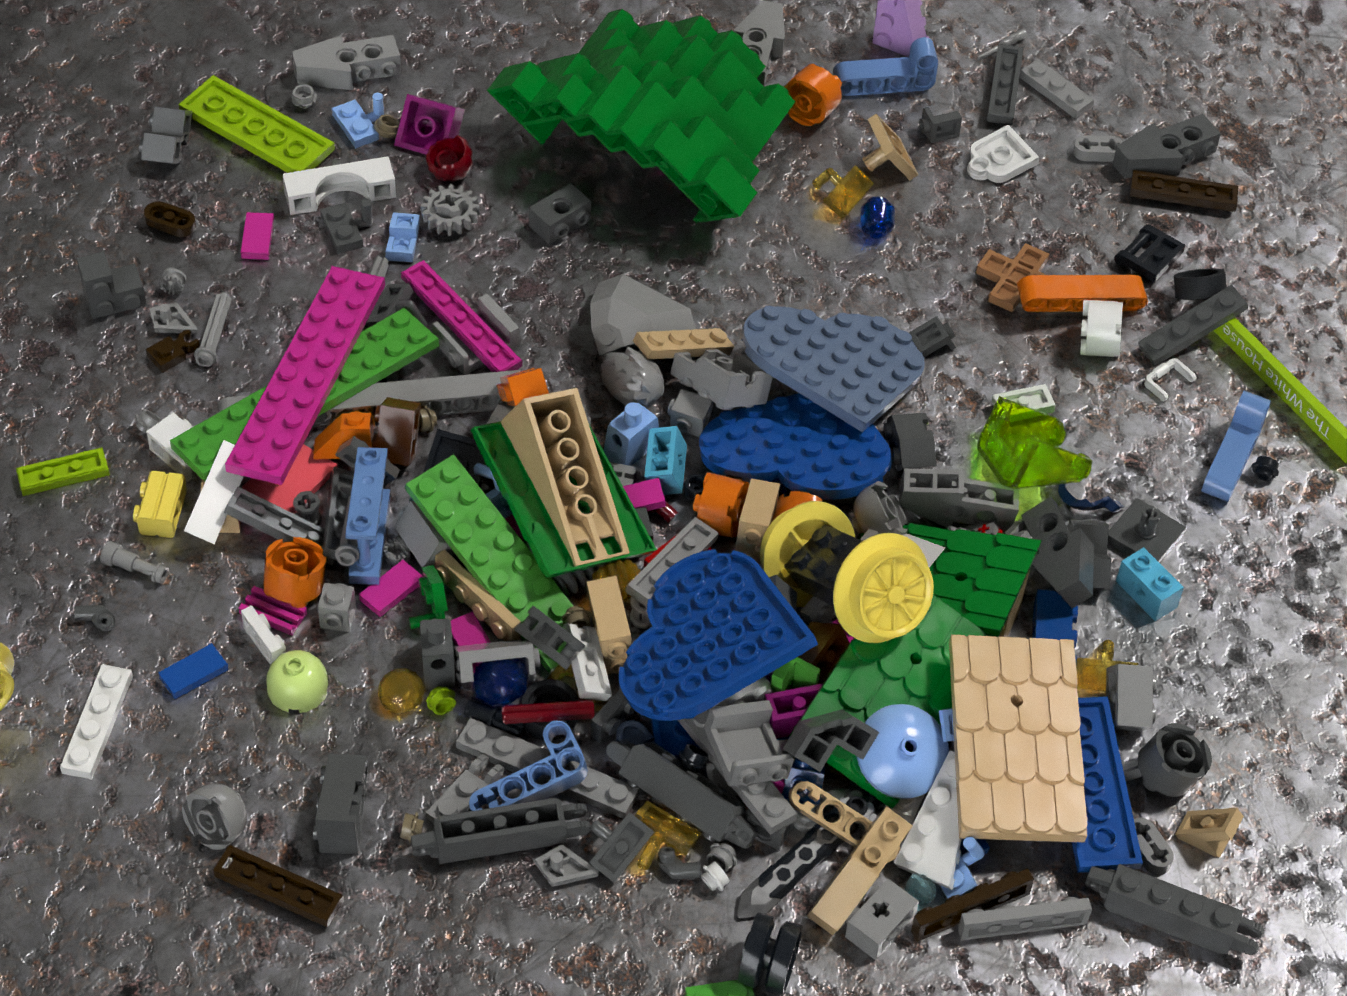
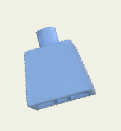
M628 403L625 406V411L609 423L603 449L609 462L632 466L647 453L649 429L659 428L656 415L640 403Z

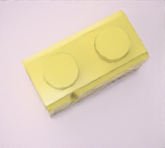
M151 471L147 482L143 481L141 483L140 499L142 501L140 505H135L133 511V521L137 523L141 535H158L164 538H173L175 536L187 492L185 476L183 474L170 472L166 474L161 471Z

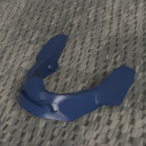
M1072 459L1064 465L1068 470L1060 476L1058 493L1062 501L1068 506L1082 511L1107 508L1114 513L1119 512L1125 507L1119 501L1109 496L1095 502H1089L1087 499L1079 500L1073 497L1067 490L1068 483L1076 474L1083 472L1085 468L1079 461Z

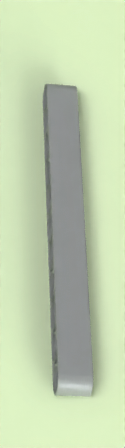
M521 370L375 383L319 415L312 428L329 426L342 413L354 411L371 413L375 422L376 408L387 397L419 402L421 407L427 406V408L433 410L436 416L494 411L498 404L513 408L514 406L507 405V402L501 401L497 384H501L500 377L520 372ZM249 395L221 399L217 406L218 413Z

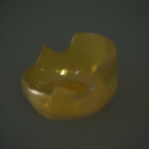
M407 668L391 670L383 676L378 686L379 700L385 709L394 714L408 713L420 707L426 693L423 680L416 672Z

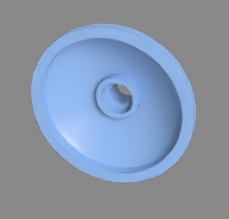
M894 704L876 711L865 723L877 730L879 734L864 759L862 760L857 757L858 765L864 777L876 790L893 798L911 799L926 794L930 791L949 753L948 742H943L941 726L930 714L912 705ZM906 742L913 745V752L906 750Z

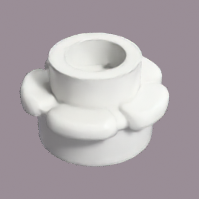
M715 861L709 866L703 865L705 873L701 877L711 891H714L716 888L719 891H723V887L730 882L723 869Z

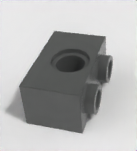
M571 183L529 207V227L549 245L558 239L564 238L568 233L584 226L591 220V201Z

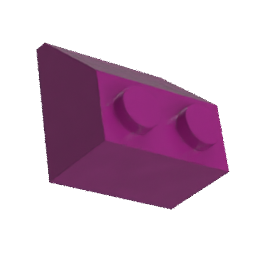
M407 94L394 146L427 154L430 146L438 140L455 138L456 135H459L465 109Z

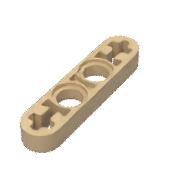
M809 781L797 783L790 789L789 802L794 809L854 848L860 840H856L850 835L849 829L852 823H862L866 831L872 824V821ZM808 789L810 791L808 797L815 802L820 797L824 799L817 806L815 813L811 811L815 807L814 804L809 801L803 804L799 802L800 796L797 794V790L803 791ZM826 805H833L838 809L839 818L836 822L830 823L824 819L823 809ZM900 845L898 846V848L896 849V851L891 856L888 862H891L896 859L900 851Z

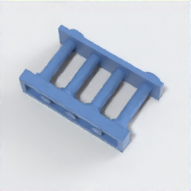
M357 448L345 539L357 540V549L360 555L359 559L353 565H350L349 584L379 585L383 547L390 505V489H383L388 454L387 448Z

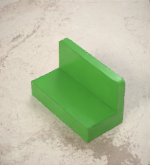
M796 657L773 672L771 680L772 693L817 685L820 669Z

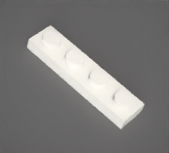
M101 665L61 763L60 769L62 774L93 779L132 681V670Z

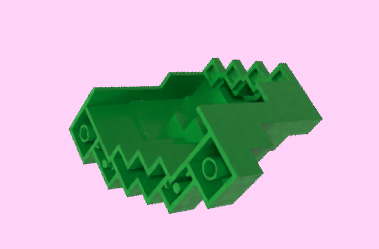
M623 9L609 12L579 53L543 61L538 65L528 61L504 67L487 89V92L540 144L545 143L559 122L563 120L579 137L594 135L611 153L625 150L643 169L657 166L700 209L693 218L696 223L741 217L758 193L751 186V182L760 171L753 164V161L796 102L789 95V91L779 83L763 86L757 80L766 66L760 60L759 55L747 47L738 33L732 30L717 33L712 28L710 21L701 15L673 23L664 20L639 27L633 21L632 15Z

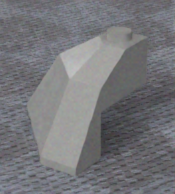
M625 274L599 282L590 302L591 328L600 356L610 352L625 353L627 347L633 350L639 349L632 341L637 332L696 329L690 308Z

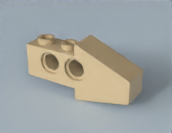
M885 807L877 815L843 865L837 870L806 916L828 933L834 935L879 877V873L913 825L890 808Z

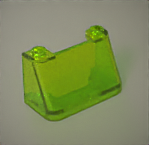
M1000 396L980 434L977 444L978 452L1001 485L1011 489L1078 483L1089 476L1093 462L1086 454H1076L1058 447L1063 443L1066 436L1063 423L1059 418Z

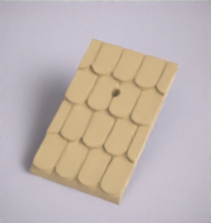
M951 634L949 652L959 838L973 837L974 839L1085 843L1088 823L1084 793L1085 778L1080 738L1081 724L1074 640L1026 639L1021 637L997 638L996 636Z

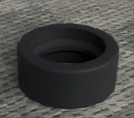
M1195 269L1180 272L1173 276L1175 298L1180 300L1208 299L1227 287L1226 274L1223 269Z
M544 679L533 683L524 691L521 697V705L535 704L543 699H557L562 702L579 701L572 687L556 679ZM564 720L563 722L573 731L579 720ZM552 721L525 723V730L533 737L544 740V728ZM556 735L552 740H557L566 736Z

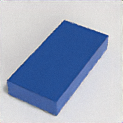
M211 643L158 672V675L173 698L177 699L229 669L226 661Z

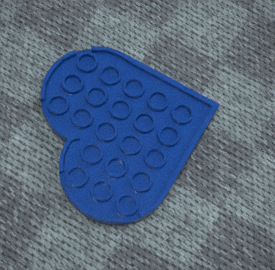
M800 393L786 397H777L774 400L767 401L766 404L754 405L752 408L743 407L733 411H723L706 425L699 439L701 459L705 466L715 474L728 476L729 474L736 478H742L745 482H750L751 478L763 481L779 479L791 491H805L818 495L819 498L824 500L855 497L871 484L877 481L883 482V476L887 471L890 472L891 469L890 447L874 424L870 425L864 432H861Z
M716 549L702 551L675 563L654 584L656 590L652 598L648 599L647 614L652 627L641 634L626 651L628 657L623 667L619 669V684L629 705L643 716L662 721L691 719L812 649L818 643L814 634L753 558L735 550H732L731 554L717 553Z

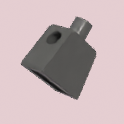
M451 619L420 621L425 690H431L436 687L455 688ZM442 659L444 666L440 668L433 667V661Z

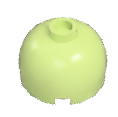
M293 650L281 654L270 665L267 672L268 697L273 705L285 712H289V709L299 710V713H303L318 707L325 700L328 688L327 671L321 660L313 654L302 650Z

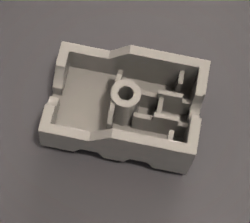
M718 349L705 350L704 354L696 362L691 359V354L688 352L675 353L670 372L671 375L680 380L681 384L693 387L701 397L711 398V401L716 403V407L723 410H732L733 407L741 406L752 408L754 405L766 404L773 378L754 364L747 355H739L733 359Z

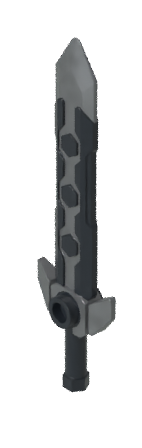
M850 789L830 790L827 792L873 822L877 817L874 814L875 809L872 804L877 798L867 791L863 795L855 790L849 792ZM834 807L824 816V819L830 823L836 822L839 818V811ZM859 822L852 823L849 829L850 835L855 833L861 826L860 832L863 836L866 832L864 825ZM819 824L814 825L796 845L742 891L737 917L740 919L756 917L758 912L767 914L794 889L797 883L823 859L829 857L845 841Z

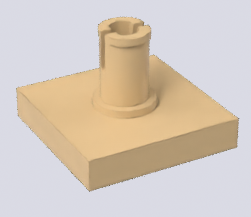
M877 114L870 117L868 121L880 147L862 158L866 167L873 172L874 169L890 160L909 180L918 176L901 138Z

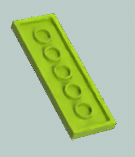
M214 75L178 104L179 109L192 111L191 119L287 173L314 169L335 150L333 141Z

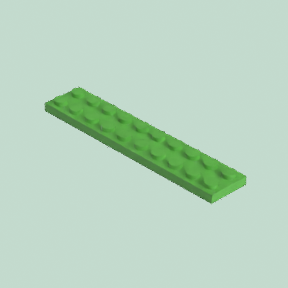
M405 308L365 329L358 337L319 415L439 347V338ZM267 385L170 440L171 449L204 482L209 475L223 440L236 445Z

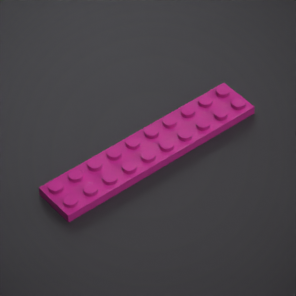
M335 266L331 267L225 463L226 472L274 484H283L385 287L384 277Z

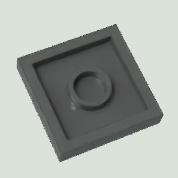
M1136 498L1108 531V543L1129 556L1144 547L1161 563L1185 534L1186 527L1162 513L1158 508L1155 509L1154 506L1148 505Z

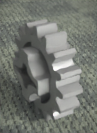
M450 184L448 189H444L440 185L439 191L436 192L431 189L429 190V196L423 197V203L421 204L423 223H428V229L436 227L437 234L442 233L443 230L447 231L448 236H451L452 231L462 234V228L471 230V223L477 224L478 222L477 216H480L478 198L472 196L471 190L464 192L463 186L454 189L453 184Z

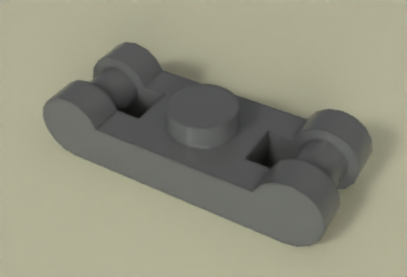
M532 605L527 612L529 614L522 624L519 622L514 630L567 670L572 664L571 658L577 651L580 653L585 645ZM565 641L567 645L559 653L557 650Z

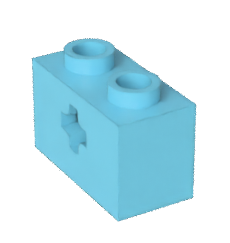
M677 426L649 429L644 477L646 481L659 478L664 495L683 493L687 444Z
M1144 547L1121 561L1116 582L1154 621L1159 620L1178 607L1184 587Z

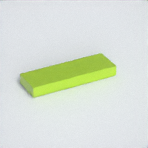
M103 447L16 468L22 496L110 475Z

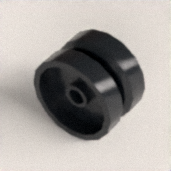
M758 912L743 947L738 983L755 988L760 983L766 969V991L784 996L797 957L803 925L786 921L782 924L777 938L774 939L776 930L775 918Z

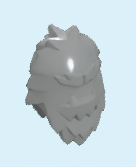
M627 347L625 353L610 352L604 354L601 364L602 382L617 401L622 402L624 405L631 402L640 403L648 409L662 396L664 392V379L659 366L653 359H646L639 349L633 350L630 347Z

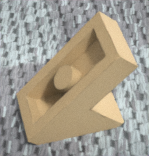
M1238 808L1187 811L1175 835L1178 839L1219 858L1229 840H1232L1236 834L1237 828L1244 816Z

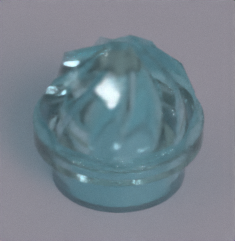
M913 873L904 890L919 901L918 905L931 903L936 898V885L925 874L920 876Z

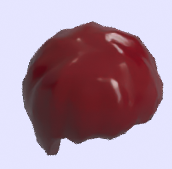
M456 135L455 138L438 140L430 146L426 154L428 170L434 174L436 179L444 182L462 180L473 167V151L467 140L460 135Z

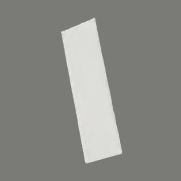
M223 440L184 529L185 532L212 544H215L227 514L224 513L226 506L244 477L226 472L225 463L235 445Z

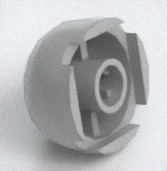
M881 481L871 484L857 495L853 507V526L860 534H865L870 528L878 531L879 534L896 533L902 535L907 532V529L902 527L907 524L904 511L894 494L888 496L883 490L888 486Z
M219 783L208 784L194 790L185 798L187 802L182 805L184 821L194 837L200 834L209 840L203 843L208 848L215 850L224 849L234 842L244 830L247 821L245 804L242 797L230 787Z

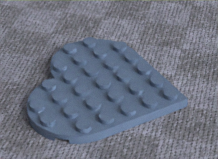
M765 306L748 316L741 332V341H744L746 345L745 353L754 364L861 432H864L918 383L925 366L923 354L917 349L912 336L908 332L893 326L880 316L871 317L861 314L838 313L827 320H823L808 309L799 310L789 307Z

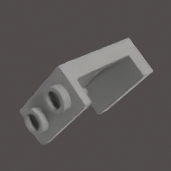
M488 294L479 297L478 310L474 312L512 350L520 346L518 325ZM438 321L432 323V333L439 338V347L436 349L441 350L447 356L452 367H457L463 375H467L485 365L448 326L443 328Z
M527 639L453 647L455 675L461 683L474 682L472 663L521 658L522 669L528 675H536L535 667H540L539 650Z
M769 700L712 707L709 710L704 729L729 787L737 785L747 786L766 781L776 782L787 779L794 758L791 754H783L769 723L773 711Z

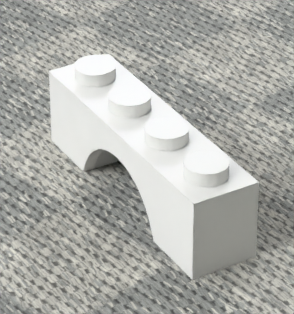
M389 156L283 174L284 192L290 215L317 211L320 202L326 196L338 191H353L363 195L366 199H370L371 202L396 198L395 177Z

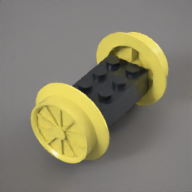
M822 501L805 502L781 513L772 521L763 536L760 547V561L762 569L767 576L777 575L797 592V607H805L813 596L834 606L836 617L842 628L849 635L860 641L882 643L903 636L917 627L929 610L934 590L933 577L924 553L908 537L896 533H881L871 536L864 541L855 538L852 524L844 512L836 506Z

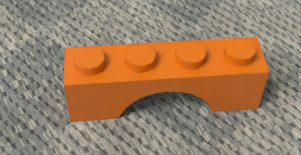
M530 368L500 377L501 384H497L501 401L507 402V405L510 406L518 405L524 398L549 394L542 368Z

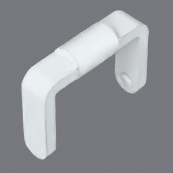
M1172 358L1151 370L1145 379V387L1163 402L1169 398L1168 394L1154 381L1167 374L1172 368L1190 382H1194L1197 379L1195 373L1176 358Z

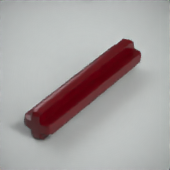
M591 700L506 705L502 707V721L504 724L592 719L595 715L594 703Z

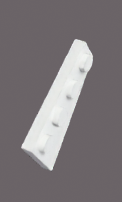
M949 751L894 864L898 868L953 890L955 882L953 876L956 864H959L962 839L959 838L955 752Z

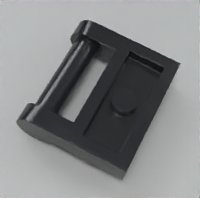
M1146 224L1140 229L1139 235L1125 250H1120L1115 255L1114 260L1118 266L1122 268L1129 267L1155 283L1184 252L1185 244ZM1153 241L1139 257L1135 256L1147 242Z

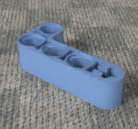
M922 37L912 43L909 57L844 61L836 64L833 68V75L838 76L842 82L841 93L843 96L924 91L932 88L935 84L938 58L933 41L930 38Z
M1245 390L1243 391L1232 422L1208 471L1201 492L1229 502L1259 437L1271 400Z
M557 720L547 724L543 731V738L550 756L474 792L469 800L470 810H482L481 806L487 804L489 808L545 800L581 783L587 776L588 768L570 727L565 722ZM556 735L566 736L562 743L554 744L551 742ZM576 761L580 763L575 770L567 771L564 769L569 762ZM542 775H549L551 777L546 784L539 785L536 783V780ZM513 789L522 790V793L517 798L511 799L507 797V794ZM499 796H500V798H501V800H502V803H503V804H501V805H499V803H498V801H497V799H496V798L499 797Z

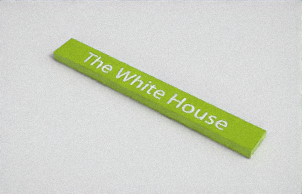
M1235 317L1213 330L1347 464V428Z

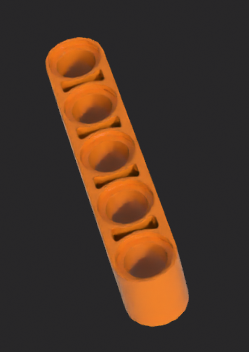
M1030 275L1023 277L1017 282L1022 307L1027 312H1083V300L1123 302L1122 311H1137L1148 304L1142 278L1139 275Z

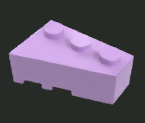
M878 0L872 43L909 57L911 45L916 39L922 37L929 38L926 36L924 28L926 19L922 17L920 10L922 1Z

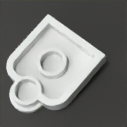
M1006 125L972 144L970 152L971 161L968 163L967 173L975 180L989 179L995 183H1002L1038 165L1039 156L1009 125Z

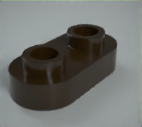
M161 201L152 202L144 209L145 222L149 227L178 237L189 236L196 230L195 216L188 210Z

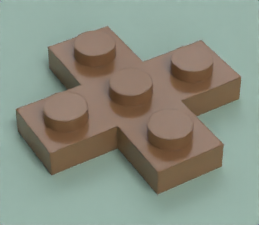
M1025 243L1013 260L989 249L976 269V274L997 283L989 294L988 302L1013 312L1021 301L1017 282L1023 277L1030 275H1046L1041 270L1048 262L1049 253Z

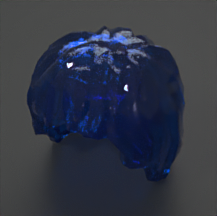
M518 658L480 663L479 666H476L475 673L473 674V692L476 698L492 706L514 702L516 698L524 695L527 690L529 676L526 665Z

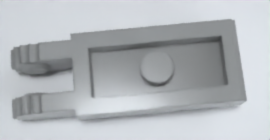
M484 754L479 755L471 763L469 769L465 770L426 811V819L434 823V820L439 816L471 811L469 800L472 794L498 781L504 773V767L499 764L495 765L487 773L484 780H481L478 776L488 765L489 757Z

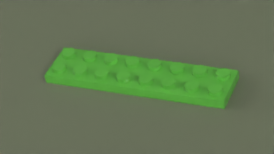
M455 455L450 456L406 483L405 490L471 575L497 601H500L519 619L521 624L528 617L529 614L527 612L533 605L563 627L562 616L566 613L567 609L573 607V604L551 577L546 578L541 572L534 555ZM564 641L557 651L560 653L567 643ZM538 649L540 663L549 674L560 667L557 662Z

